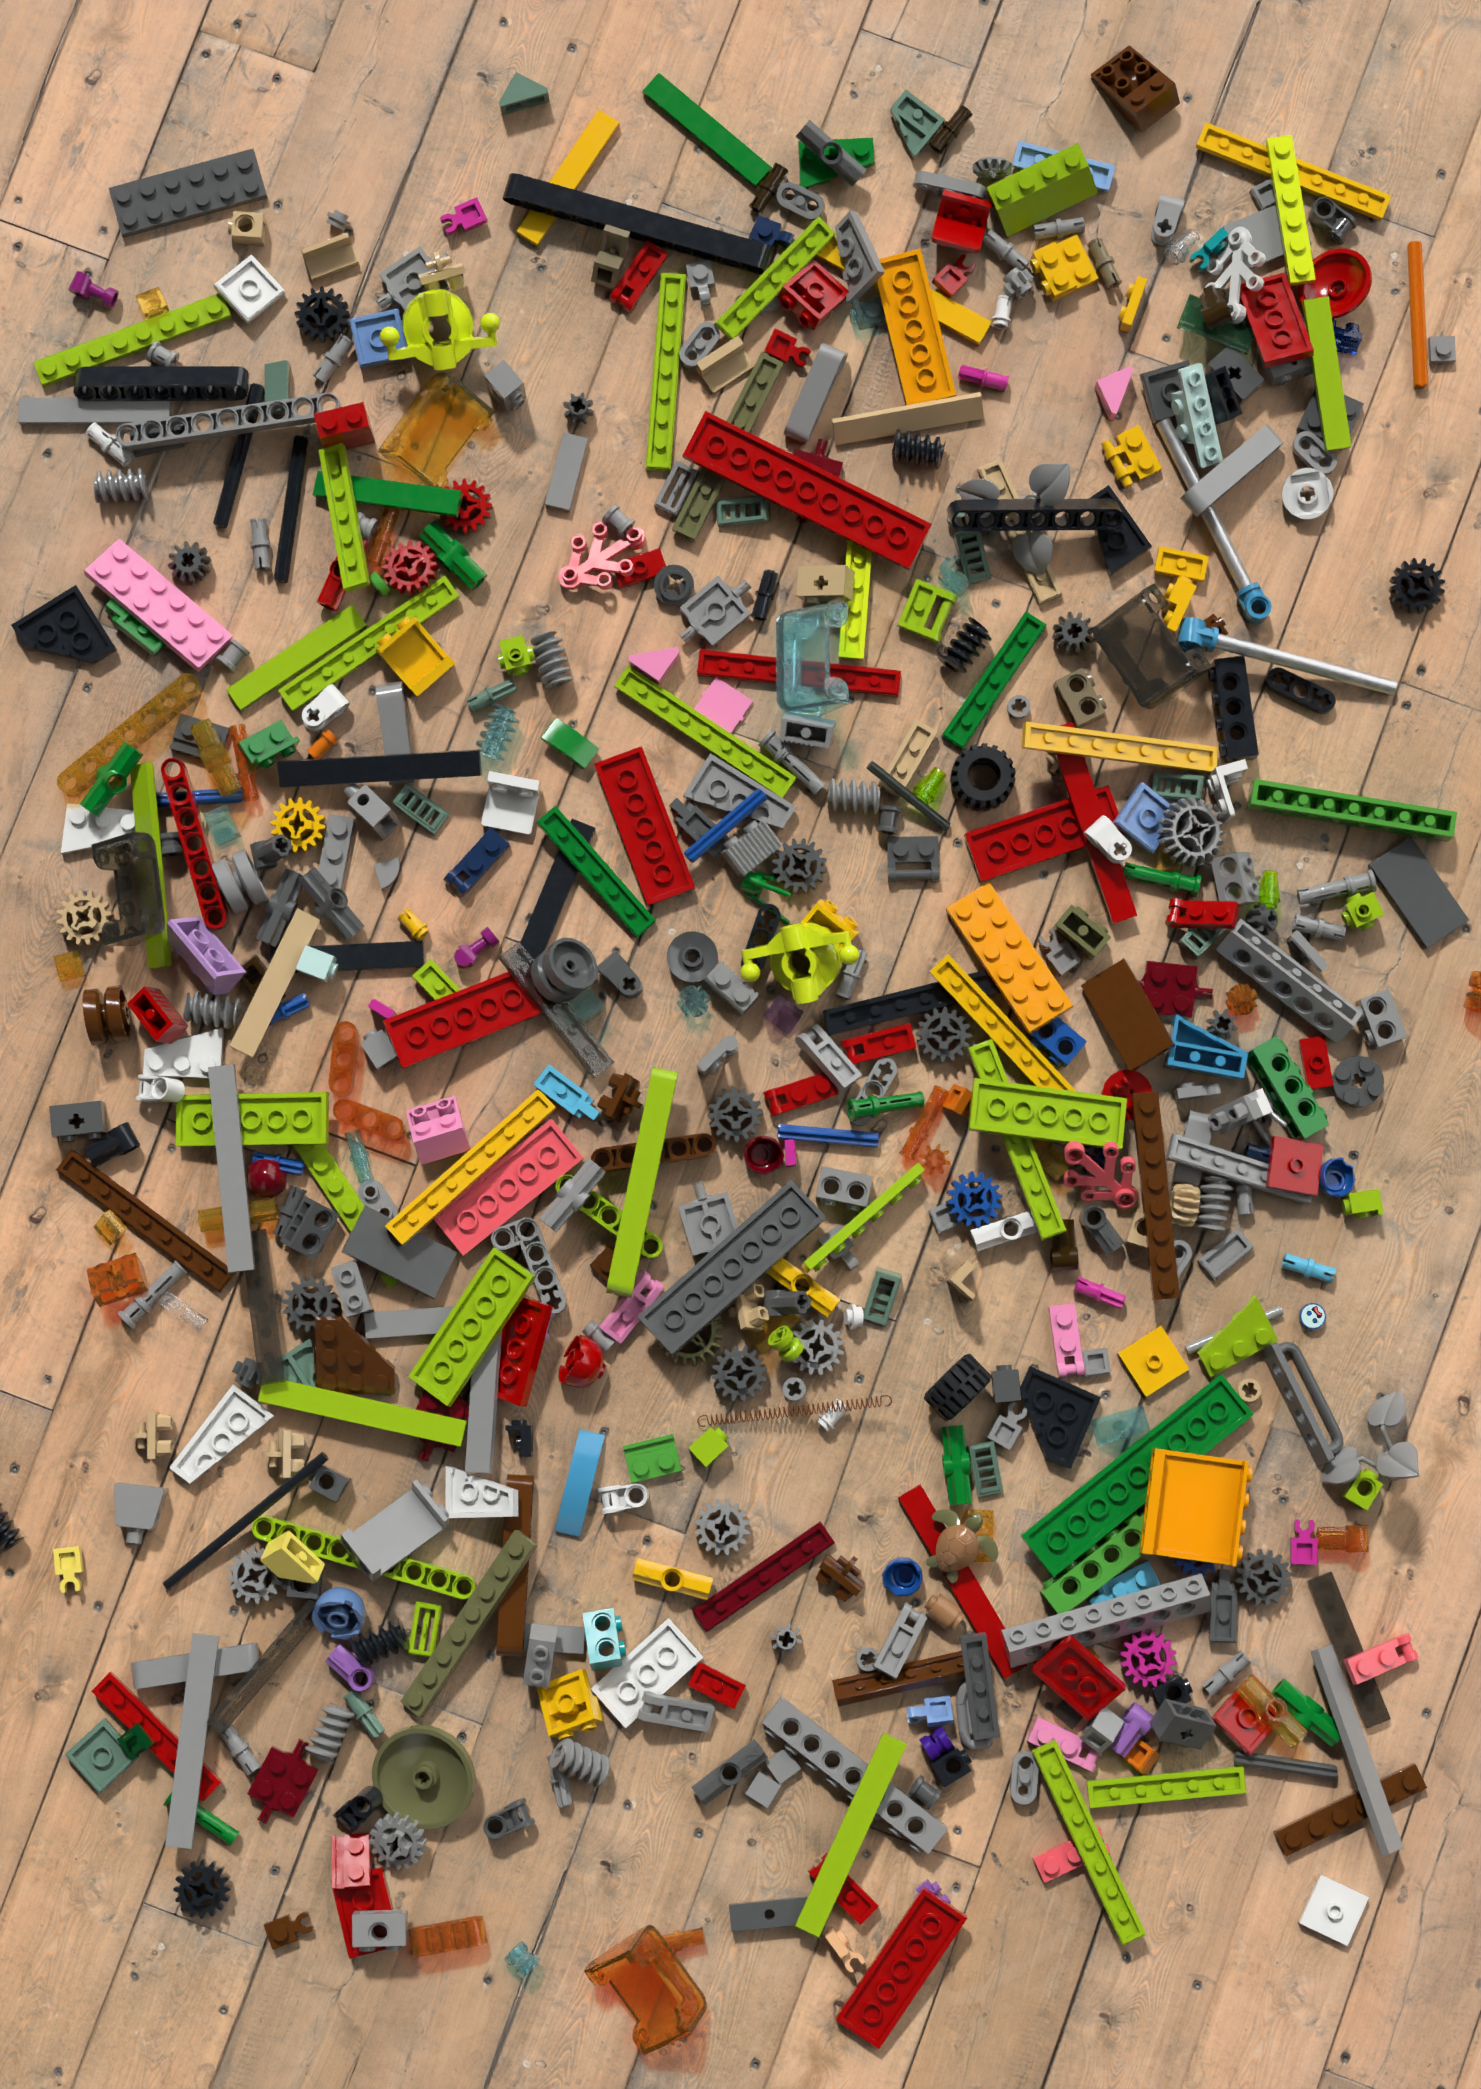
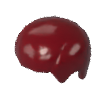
M757 1136L750 1140L744 1148L745 1164L752 1172L767 1175L779 1169L784 1159L782 1146L776 1139L770 1136Z
M262 1159L253 1162L249 1166L247 1184L252 1193L261 1198H273L285 1190L287 1183L286 1172L281 1171L277 1161Z

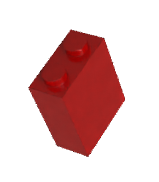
M364 402L314 414L319 438L324 448L342 443L346 446V450L375 443Z

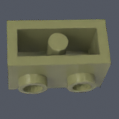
M1071 904L1053 926V929L1089 959L1093 960L1111 936L1108 935L1109 931L1097 922L1095 924L1088 918L1089 915L1078 906L1075 908Z

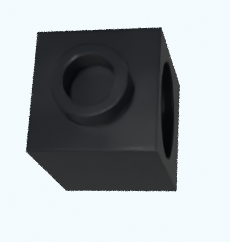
M1179 1674L1166 1679L1165 1683L1163 1681L1157 1683L1156 1687L1150 1686L1158 1707L1161 1706L1165 1698L1168 1699L1167 1690L1171 1686H1178L1180 1691L1179 1696L1176 1699H1172L1173 1701L1181 1703L1192 1701L1189 1695L1193 1693L1192 1687L1188 1679H1182Z
M954 1746V1749L943 1753L934 1762L930 1761L944 1787L971 1772L968 1765L972 1761L965 1749L959 1751L957 1746ZM951 1758H956L960 1762V1766L955 1772H950L945 1767L946 1762Z

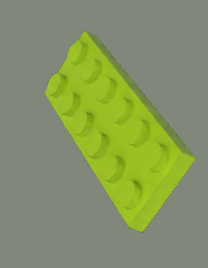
M974 1078L968 1130L1067 1144L1071 1141H1078L1083 1146L1103 1148L1107 1142H1115L1120 1151L1123 1148L1127 1098Z
M328 1092L238 1094L243 1146L329 1144ZM211 1094L184 1095L179 1102H176L177 1147L216 1146Z
M493 1247L408 1377L446 1406L451 1407L537 1276L498 1248Z

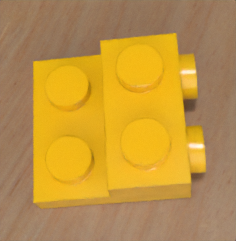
M1074 235L1057 244L1053 242L1032 253L1030 260L1031 268L1035 274L1039 273L1042 280L1041 288L1046 296H1050L1052 302L1098 282L1099 278L1078 235Z
M1179 576L1175 584L1170 583L1160 602L1164 604L1162 612L1166 614L1159 630L1163 631L1160 639L1169 643L1197 587L1187 577Z
M819 900L801 921V923L818 924L827 928L831 933L849 931L851 943L860 933L857 929V922L849 916L843 918L838 914V907L830 900L825 902ZM805 948L797 950L809 960L804 954L806 952Z
M580 1669L551 1680L549 1688L536 1687L549 1737L559 1738V1741L565 1738L572 1739L574 1738V1732L582 1730L583 1733L594 1731L597 1729V1724L603 1722L598 1698L592 1695L586 1670Z

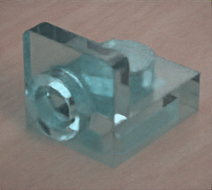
M880 297L860 303L858 299L852 301V309H849V315L852 324L857 323L859 331L886 323Z
M955 554L952 559L947 557L938 568L940 570L938 579L961 598L968 590L969 584L964 574L958 570L955 572L952 570L958 564L960 558Z

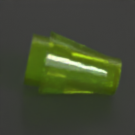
M934 767L929 774L913 787V793L927 805L933 803L946 774L941 769Z
M1263 871L1259 885L1260 902H1257V905L1266 904V908L1272 907V909H1276L1278 903L1281 902L1277 871Z

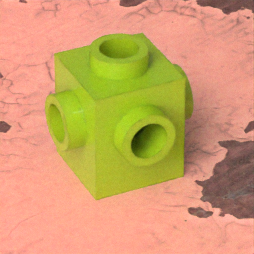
M520 635L499 641L502 654L497 656L501 669L506 668L508 675L513 674L514 677L527 674L528 670L532 669L531 661H534L535 657L532 646L526 647L524 636Z
M1374 892L1365 896H1361L1358 893L1347 898V904L1342 907L1343 912L1341 913L1343 922L1347 927L1350 926L1352 931L1360 928L1361 932L1375 926L1374 920L1385 915Z

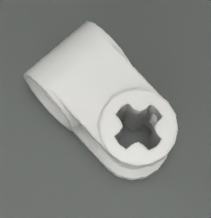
M331 684L303 709L302 719L304 725L310 731H320L334 718L341 715L349 707L350 702ZM311 714L314 716L318 715L319 720L317 722L310 720L309 716Z
M1102 815L1084 832L1087 839L1112 863H1122L1131 854L1132 847L1130 842L1105 815ZM1122 846L1124 849L1122 854L1116 856L1114 854L1115 849Z
M138 1075L137 1079L140 1080L138 1096H135V1101L149 1103L179 1102L184 1096L185 1087L180 1080L153 1075Z
M641 1483L598 1488L603 1503L601 1514L643 1506L649 1499V1491ZM633 1488H639L643 1491L644 1498L639 1503L633 1502L630 1498V1492Z

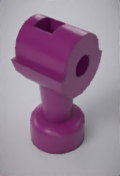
M80 271L76 272L68 288L71 293L82 299L88 300L89 296L101 299L102 305L109 309L114 307L119 295V291L109 287L104 290L95 285L86 273Z
M488 927L480 932L482 937L471 945L458 946L459 949L454 955L458 966L461 968L474 966L477 962V956L488 945L493 948L500 943Z

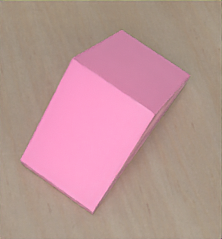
M1130 366L1097 380L1095 384V391L1109 420L1114 421L1134 370Z
M675 647L630 655L628 657L632 668L660 686L680 655L679 648Z

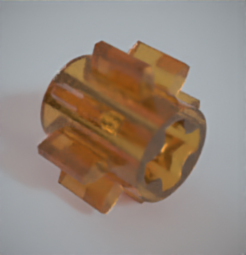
M1248 984L1235 985L1229 992H1226L1228 1000L1225 1003L1228 1010H1233L1236 1016L1238 1014L1247 1015L1257 1007L1255 1001L1258 999L1255 989L1250 990Z
M937 1144L933 1150L927 1145L926 1151L928 1153L926 1155H919V1158L924 1159L922 1167L930 1169V1176L934 1173V1170H938L940 1174H943L942 1165L951 1164V1162L945 1160V1156L949 1151H940V1144ZM934 1153L938 1154V1159L941 1160V1163H937L936 1166H932V1161L928 1160V1157H932Z

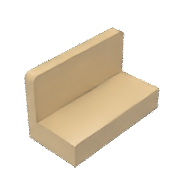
M348 233L301 249L312 282L359 265Z
M739 336L696 363L697 372L713 394L754 368V364L744 351V343Z
M966 1260L947 1282L968 1301H973L977 1296L961 1283L975 1268L972 1263Z

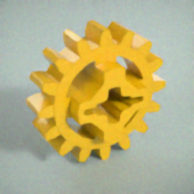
M302 797L298 798L297 803H294L289 798L288 806L280 803L279 805L282 810L280 812L273 811L277 819L270 821V824L276 827V829L271 831V834L275 836L283 834L282 830L290 831L294 853L298 854L299 848H303L307 853L309 845H312L314 848L317 847L316 839H324L320 831H325L327 827L320 822L326 819L324 815H318L321 811L319 806L312 809L313 802L311 800L304 804ZM293 811L292 815H290L288 818H284L289 812ZM305 811L312 814L315 821L307 820L305 818ZM300 819L304 826L299 827V831H296L293 825H296ZM312 833V835L309 838L303 841V838L307 834Z

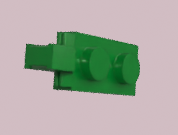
M113 599L106 604L105 612L112 617L111 622L153 657L166 646Z

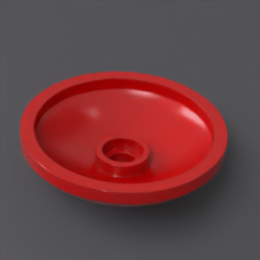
M1346 248L1332 249L1313 259L1315 282L1298 285V295L1301 303L1303 300L1329 296L1332 319L1351 313L1363 303L1372 285V271L1368 262L1360 253Z

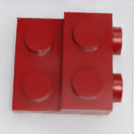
M813 260L782 286L777 298L780 299L779 302L783 309L787 311L792 310L798 316V321L803 327H810L814 331L830 317L832 311L847 299L846 294L849 291L816 260Z

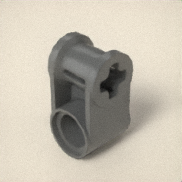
M1327 197L1316 200L1308 213L1309 221L1326 234L1332 242L1338 245H1342L1345 242V236L1350 230L1358 226L1357 220L1351 214L1344 211ZM1317 208L1324 209L1327 212V216L1319 215Z
M616 950L597 966L601 974L626 998H636L641 994L643 989L642 982ZM628 980L631 983L636 981L634 983L636 988L633 991L631 989L625 990L627 988L625 983Z
M525 1797L489 1814L484 1820V1833L489 1838L498 1839L535 1823L534 1818L530 1817L526 1808ZM517 1809L519 1810V1813H520V1815H521V1817H522V1820L520 1819V1817H519V1815H518ZM492 1819L500 1820L503 1824L502 1830L496 1833L490 1831L488 1828L489 1821Z

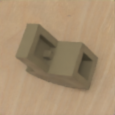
M606 224L603 230L600 251L594 261L591 282L613 289L616 287L628 254L629 231Z

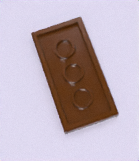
M1123 958L1081 985L1131 1072H1134L1176 1046L1126 959Z

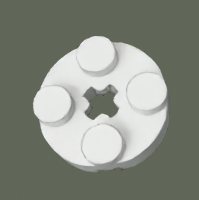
M1313 468L1296 470L1286 478L1282 487L1284 506L1292 515L1301 519L1319 517L1328 509L1333 499V487L1330 480L1324 473ZM1305 486H1309V489L1315 492L1309 501H1306L1305 497H1300V492L1304 491Z

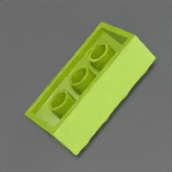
M1079 143L986 188L987 196L990 202H992L993 209L1007 238L1098 194L1091 170Z

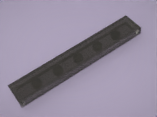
M520 942L498 958L593 1079L614 1063L568 1003L550 1001L537 990L531 975L534 959Z
M266 1229L251 1231L255 1270L245 1271L260 1386L286 1381Z
M1332 1571L1306 1580L1365 1728H1370L1390 1720V1715L1375 1678L1373 1677L1360 1684L1353 1685L1343 1661L1364 1650Z
M312 1599L306 1602L207 1720V1723L212 1728L224 1734L313 1628L312 1614L316 1603Z

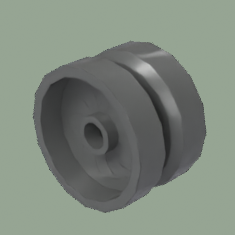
M574 938L556 940L547 950L536 957L531 968L532 980L537 990L546 999L555 1003H568L574 1000L582 991L593 984L598 972L596 959L590 949Z

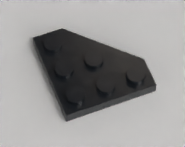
M76 585L11 625L25 648L92 663L99 662L117 650Z
M1029 1366L1021 1383L1020 1392L1046 1459L1071 1469L1101 1397Z

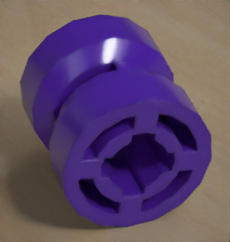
M942 1726L934 1729V1733L930 1736L925 1735L919 1739L933 1762L940 1758V1754L944 1751L949 1752L955 1748Z

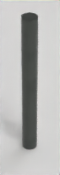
M874 761L868 764L867 770L943 831L948 829L951 824Z

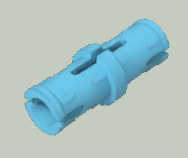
M1287 1252L1283 1259L1292 1261L1293 1264L1282 1261V1269L1285 1268L1303 1274L1305 1278L1313 1277L1329 1284L1334 1279V1277L1324 1275V1272L1335 1275L1336 1268L1316 1263L1312 1258L1306 1260Z

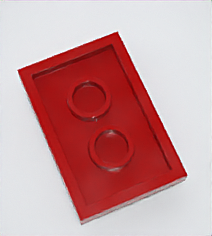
M1071 1635L1067 1636L1032 1667L1033 1673L1087 1721L1126 1690V1684Z
M383 1866L371 1869V1888L339 1889L338 1891H333L349 1959L386 1950V1946L375 1947L374 1951L364 1952L359 1951V1947H353L352 1914L354 1911L393 1910ZM380 1924L374 1926L373 1931L377 1937H385L387 1935L385 1926Z

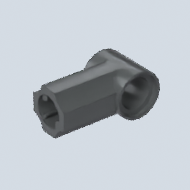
M281 834L275 835L268 840L250 844L255 870H267L278 866L277 861L288 856V852L292 849L291 840Z
M1088 1206L1080 1212L1079 1221L1081 1225L1088 1230L1106 1256L1125 1243L1107 1219L1101 1207ZM1091 1210L1098 1214V1222L1094 1225L1087 1221V1214Z
M764 1290V1307L768 1310L769 1317H785L787 1314L806 1313L807 1309L811 1307V1298L808 1297L806 1291Z

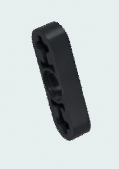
M1277 667L1270 670L1265 678L1266 687L1270 691L1318 714H1327L1335 706L1336 698L1331 691L1283 668ZM1279 674L1282 676L1281 681L1287 684L1290 679L1293 680L1288 692L1284 690L1287 685L1279 683L1278 686L1274 685V679L1271 676L1276 677ZM1295 685H1304L1307 689V695L1303 698L1297 697L1293 691ZM1314 690L1316 691L1314 697L1321 699L1323 696L1327 697L1326 702L1330 705H1325L1322 708L1319 706L1320 701L1313 698L1310 703L1307 700L1310 698Z
M765 904L760 907L745 949L758 947L753 942V937L758 932H763L767 935L768 943L774 938L780 920L778 907L773 904ZM769 908L773 909V914L776 915V919H771L768 927H773L771 933L767 929L757 928V924L763 925L765 917L761 915L762 911L767 912ZM767 956L759 957L756 960L760 964V972L764 967ZM743 957L741 960V968L744 965Z

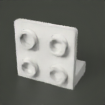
M1245 759L1215 767L1208 776L1209 780L1206 781L1210 795L1214 794L1217 803L1214 804L1215 812H1219L1217 818H1221L1224 822L1223 824L1228 823L1235 816L1227 786L1239 782L1238 779L1243 777L1242 775L1248 769Z
M489 771L487 779L489 787L481 821L482 826L531 835L541 789L540 781Z

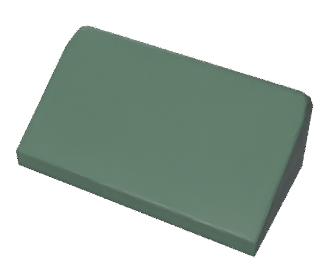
M283 360L265 364V402L290 398L289 361ZM277 409L274 414H285V410Z

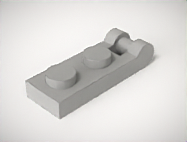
M814 1024L808 1028L806 1034L801 1033L795 1038L797 1046L809 1054L841 1092L861 1078L862 1074L819 1025ZM813 1040L818 1041L819 1044L816 1046Z
M905 1602L872 1667L895 1680L928 1616L922 1611L919 1613L913 1610L912 1606ZM907 1618L915 1622L913 1628L904 1624Z
M644 1691L642 1696L643 1707L639 1709L637 1718L646 1722L708 1732L715 1707L713 1704ZM654 1705L660 1706L659 1712L652 1711Z

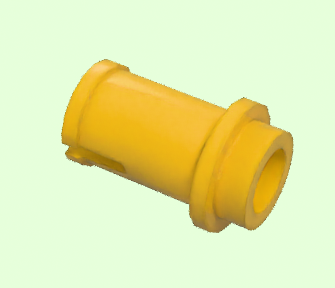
M410 908L405 909V914L402 912L397 917V920L412 934V939L422 940L429 933L428 925L426 923L423 924L411 912Z

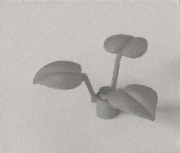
M1044 463L1036 466L1029 476V485L1033 492L1026 497L1022 496L1017 499H1041L1047 506L1059 504L1065 498L1069 487V463ZM973 479L967 481L959 488L962 500L998 499L1000 495L999 487L987 479ZM1039 512L1032 514V518L1037 517ZM984 513L980 518H986L990 513ZM1026 531V534H1019L1013 540L1012 549L1017 562L1032 573L1044 574L1053 555V545L1050 538L1040 531L1033 533Z
M1393 1392L1381 1397L1371 1405L1367 1414L1368 1422L1372 1427H1381L1380 1430L1389 1451L1382 1452L1378 1456V1462L1374 1463L1363 1456L1358 1457V1451L1354 1447L1341 1448L1337 1453L1333 1454L1335 1460L1324 1465L1321 1474L1323 1484L1342 1485L1353 1481L1360 1473V1462L1372 1466L1381 1476L1389 1478L1391 1481L1419 1477L1416 1447L1410 1442H1399L1392 1446L1386 1432V1427L1398 1426L1405 1416L1406 1400L1401 1392Z

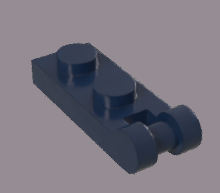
M490 828L443 880L448 885L452 884L458 889L457 893L464 897L510 847V843L493 828ZM462 872L469 876L465 882L459 878Z

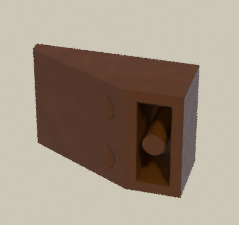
M1130 45L1091 74V78L1126 121L1141 133L1180 104L1176 84Z

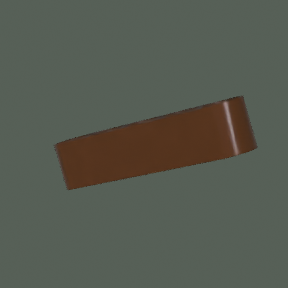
M708 1133L665 1138L660 1164L710 1157L716 1150V1141ZM701 1139L711 1141L712 1148L708 1152H701L697 1148V1144ZM681 1142L685 1144L687 1148L685 1154L676 1156L672 1153V1146L675 1143ZM637 1143L596 1149L591 1155V1160L596 1163V1157L601 1153H605L610 1157L609 1164L601 1167L605 1172L631 1169L632 1163H624L621 1160V1154L625 1150H632L635 1153Z

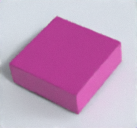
M372 999L368 1005L372 1011L385 1019L396 1016L394 1010L376 999Z
M784 1140L786 1167H795L797 1164L795 1140Z

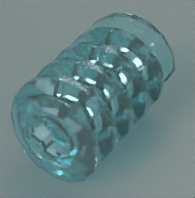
M492 704L491 708L495 712H490L487 715L492 722H484V727L488 731L480 732V736L484 740H478L476 746L481 749V756L492 760L504 761L505 758L499 752L508 751L503 742H512L507 733H515L516 730L511 726V723L519 724L520 721L515 717V714H517L515 711L499 704Z

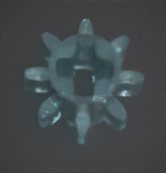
M691 985L680 992L679 997L681 1000L677 1002V1005L686 1017L690 1014L693 1017H699L707 1011L708 1005L706 1002H709L711 999L701 986L696 988Z

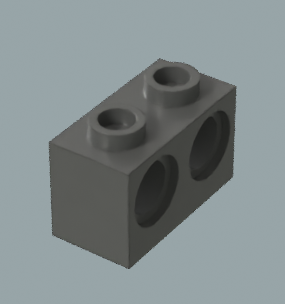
M304 1196L280 1242L315 1260L317 1255L323 1250L328 1234L336 1226L339 1214ZM320 1213L319 1219L315 1222L316 1216ZM308 1236L306 1243L303 1244L304 1238Z

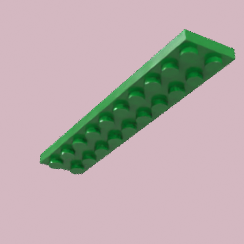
M1222 1374L1217 1375L1020 1535L1050 1575L1055 1577L1145 1503L1152 1448L1205 1455L1254 1414Z

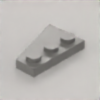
M849 211L835 226L839 255L844 259L845 271L842 273L843 280L848 283L847 303L855 304L885 271L858 213Z

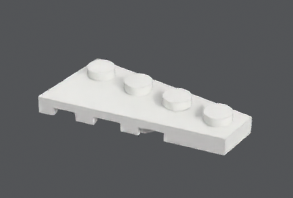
M233 1384L169 1468L190 1484L275 1415Z

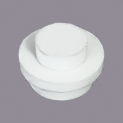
M850 1304L848 1309L844 1311L845 1325H848L850 1330L862 1327L864 1319L862 1307Z

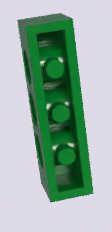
M1278 1036L1247 1052V1062L1280 1118L1287 1123L1286 1128L1293 1139L1302 1141L1330 1125L1327 1121L1326 1112L1318 1106L1314 1099L1313 1090L1309 1085L1305 1084L1301 1077L1300 1068L1291 1060L1286 1044ZM1272 1061L1278 1064L1279 1071L1272 1067ZM1285 1083L1291 1086L1292 1094L1286 1091ZM1298 1105L1304 1108L1305 1116L1299 1113Z

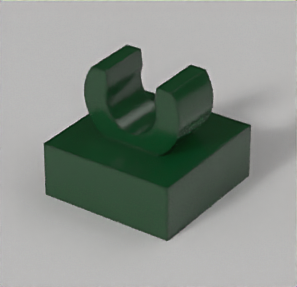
M140 1722L116 1739L132 1760L155 1743Z

